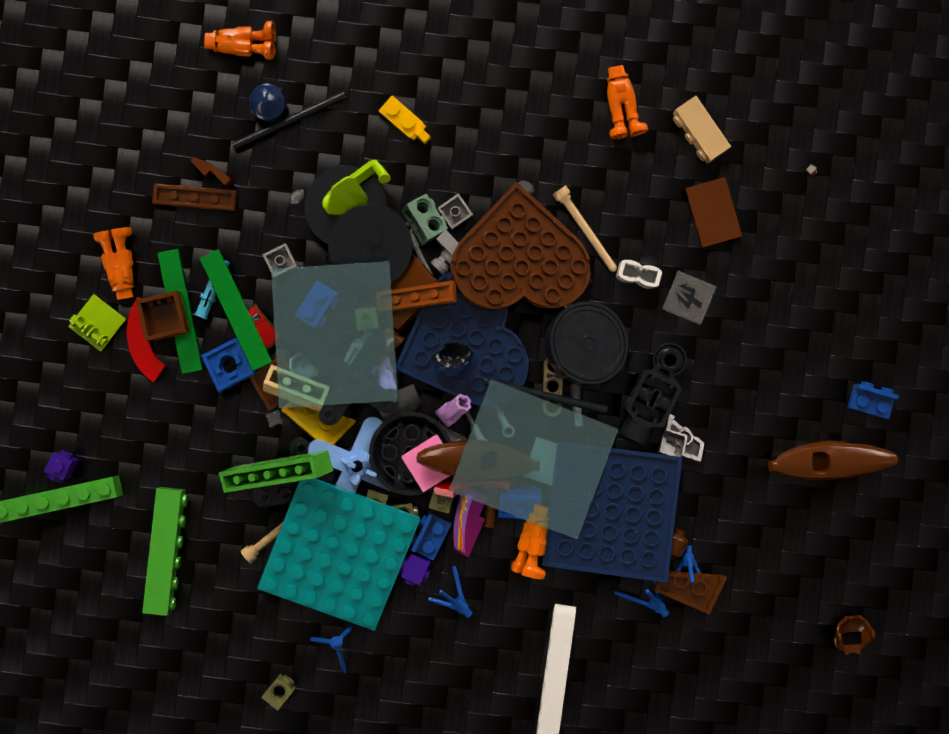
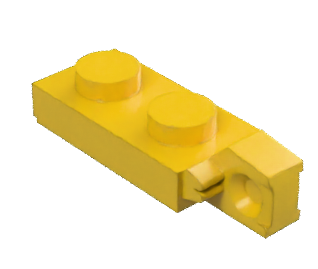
M391 96L379 109L380 114L409 139L415 140L418 138L424 144L431 139V136L424 131L426 126L394 96Z

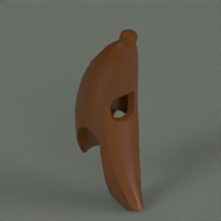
M458 440L451 443L437 444L421 450L416 456L417 463L428 469L446 475L469 479L513 478L532 471H539L540 461L533 460L527 454L509 446L482 440Z
M821 441L798 446L782 453L775 460L768 461V469L770 472L776 471L781 475L797 479L835 480L863 476L898 465L899 458L897 454L872 445L851 444L842 441Z

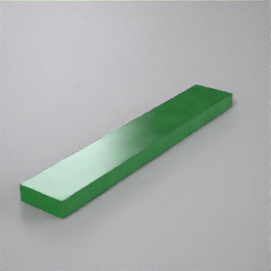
M179 249L158 253L165 293L176 290L182 292L191 333L175 336L181 372L186 374L204 370Z
M218 249L201 257L202 265L252 370L255 371L272 363L273 361L220 250Z

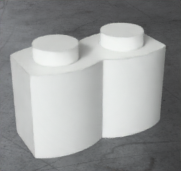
M623 260L619 263L616 278L624 283H636L643 288L652 289L659 286L662 271L654 266H641L635 261Z

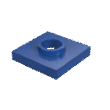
M237 337L201 355L219 393L256 375ZM229 358H234L237 364V369L232 373H228L224 369V362Z

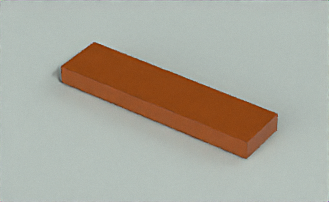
M453 280L376 292L377 309L380 314L457 302L456 282Z

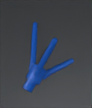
M687 546L684 554H682V560H680L675 571H681L683 567H687L690 582L693 584L695 582L693 568L696 573L701 572L695 561V554H692V546Z
M453 566L452 569L459 596L453 599L447 593L440 590L439 594L449 602L429 597L428 600L456 610L459 614L469 618L473 612L465 602L457 568Z
M648 589L645 590L650 598L648 602L619 591H614L615 595L645 605L656 613H660L662 617H666L669 614V611L665 608V603L662 601L661 594L656 591L654 596Z
M349 626L340 636H334L331 639L311 637V641L330 644L333 649H336L341 668L346 673L347 669L341 652L342 640L350 633L353 627Z

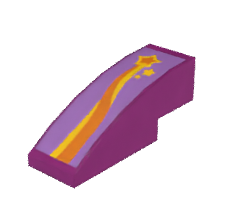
M471 489L462 492L460 495L453 528L454 549L469 557L485 518L481 517L480 514L487 500L486 496Z

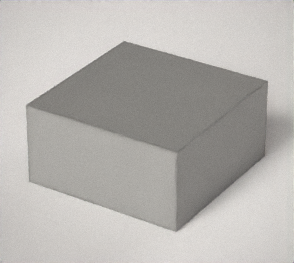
M459 193L437 208L451 230H454L473 217V213Z
M445 230L436 238L443 249H446L453 255L459 243L448 231Z
M286 243L263 254L275 279L298 268Z

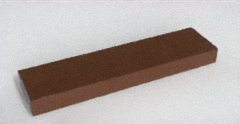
M154 183L152 204L235 212L237 191Z

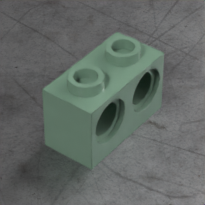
M427 193L406 204L401 210L422 246L438 238L448 229L445 218L440 216L435 202L428 197ZM417 207H421L424 213L419 212ZM428 224L432 225L435 228V231H432L428 227Z

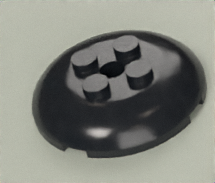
M403 412L386 419L376 429L369 445V462L372 471L377 474V479L387 489L401 495L414 496L432 490L434 486L424 492L421 490L401 456L405 454L407 448H415L436 434L442 443H451L443 426L434 418L419 412Z

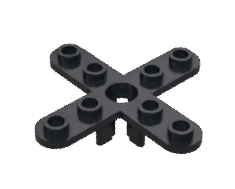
M295 438L289 445L290 456L308 454L310 443L304 438ZM341 471L327 473L316 479L336 485ZM299 481L258 487L253 493V501L259 507L289 503L292 501Z

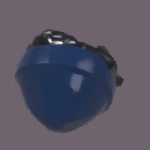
M272 84L257 86L250 96L252 114L268 123L278 121L287 104V98L282 93L283 89Z
M458 341L454 344L447 342L446 346L434 353L431 359L434 362L436 371L450 378H456L465 373L471 366L473 351L469 346Z

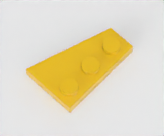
M291 401L282 408V411L314 440L321 439L333 445L356 423V420L342 416L336 424L325 425L319 418V412Z

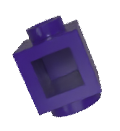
M64 450L53 452L44 472L48 473L47 477L49 479L64 483L65 480L71 478L79 460L73 458V454Z
M411 552L410 556L406 554L399 573L402 574L401 577L404 578V582L412 586L420 585L422 580L426 582L431 571L427 569L430 559Z

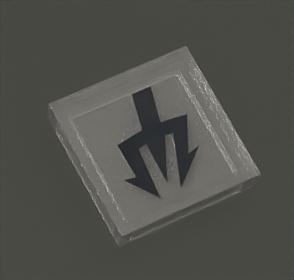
M677 271L662 309L701 325L717 286Z

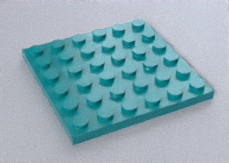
M316 478L301 480L298 483L257 589L375 631L420 522V517Z

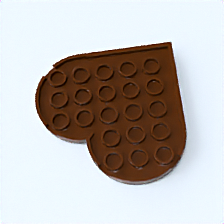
M516 182L459 242L451 259L452 280L456 282L458 292L468 302L483 309H504L515 304L521 298L537 307L556 309L571 304L585 291L591 275L590 258L581 241Z

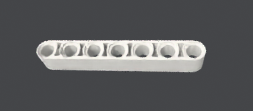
M554 605L536 734H559L576 607Z

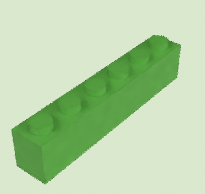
M325 450L234 466L219 472L223 491L226 493L314 479L332 472L333 467L329 452Z
M119 475L0 501V523L123 496Z
M156 488L142 613L168 616L172 613V610H175L176 598H174V590H177L179 583L176 571L180 568L181 557H178L179 548L181 549L183 545L181 528H184L186 520L185 515H183V509L187 506L188 495H185V489Z

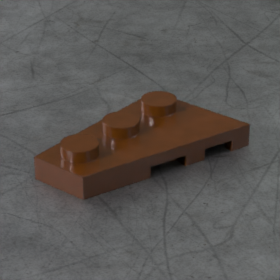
M669 571L668 582L656 581L652 589L710 615L727 577L725 575L694 573L695 582L692 584L689 572Z

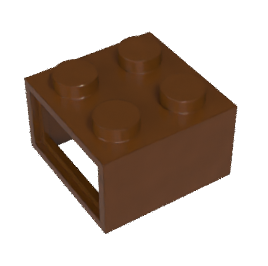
M176 290L135 300L145 341L153 342L191 333L182 292Z

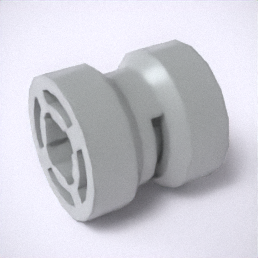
M444 249L441 252V256L434 258L430 263L443 276L449 273L451 269L452 255Z

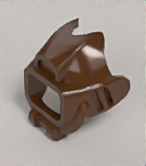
M861 615L845 616L837 626L834 645L837 649L843 651L844 655H849V653L861 654L860 650L875 640V631ZM860 632L861 642L859 644L843 645L842 633Z

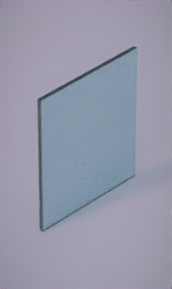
M390 262L271 269L279 408L398 401Z
M491 379L454 478L449 486V491L578 539L618 429Z

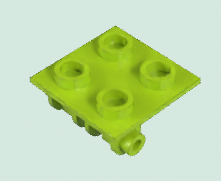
M93 294L78 315H73L70 318L71 324L68 327L101 352L126 321V318Z

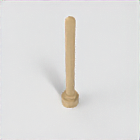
M567 186L553 194L555 200L565 205L611 272H615L617 266L571 201L570 191Z
M283 522L254 546L252 544L250 546L247 545L241 550V554L250 564L257 559L259 551L277 538Z

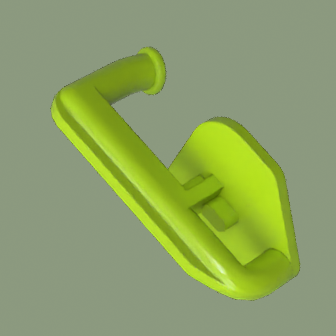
M371 160L350 176L341 179L333 185L323 198V208L328 214L341 215L353 206L367 203V195L359 185L374 173L379 176L378 180L382 184L388 183L391 177L377 160Z

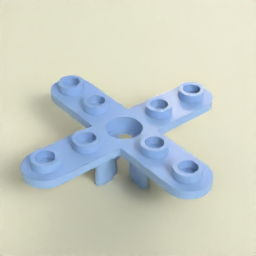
M369 417L363 422L351 451L321 439H316L309 444L308 453L328 450L332 467L341 471L335 486L355 493L362 479L391 491L377 479V474L372 471L369 462V445L376 429L382 424L380 419ZM356 460L363 464L360 472H353L351 467L355 469L356 464L353 462Z

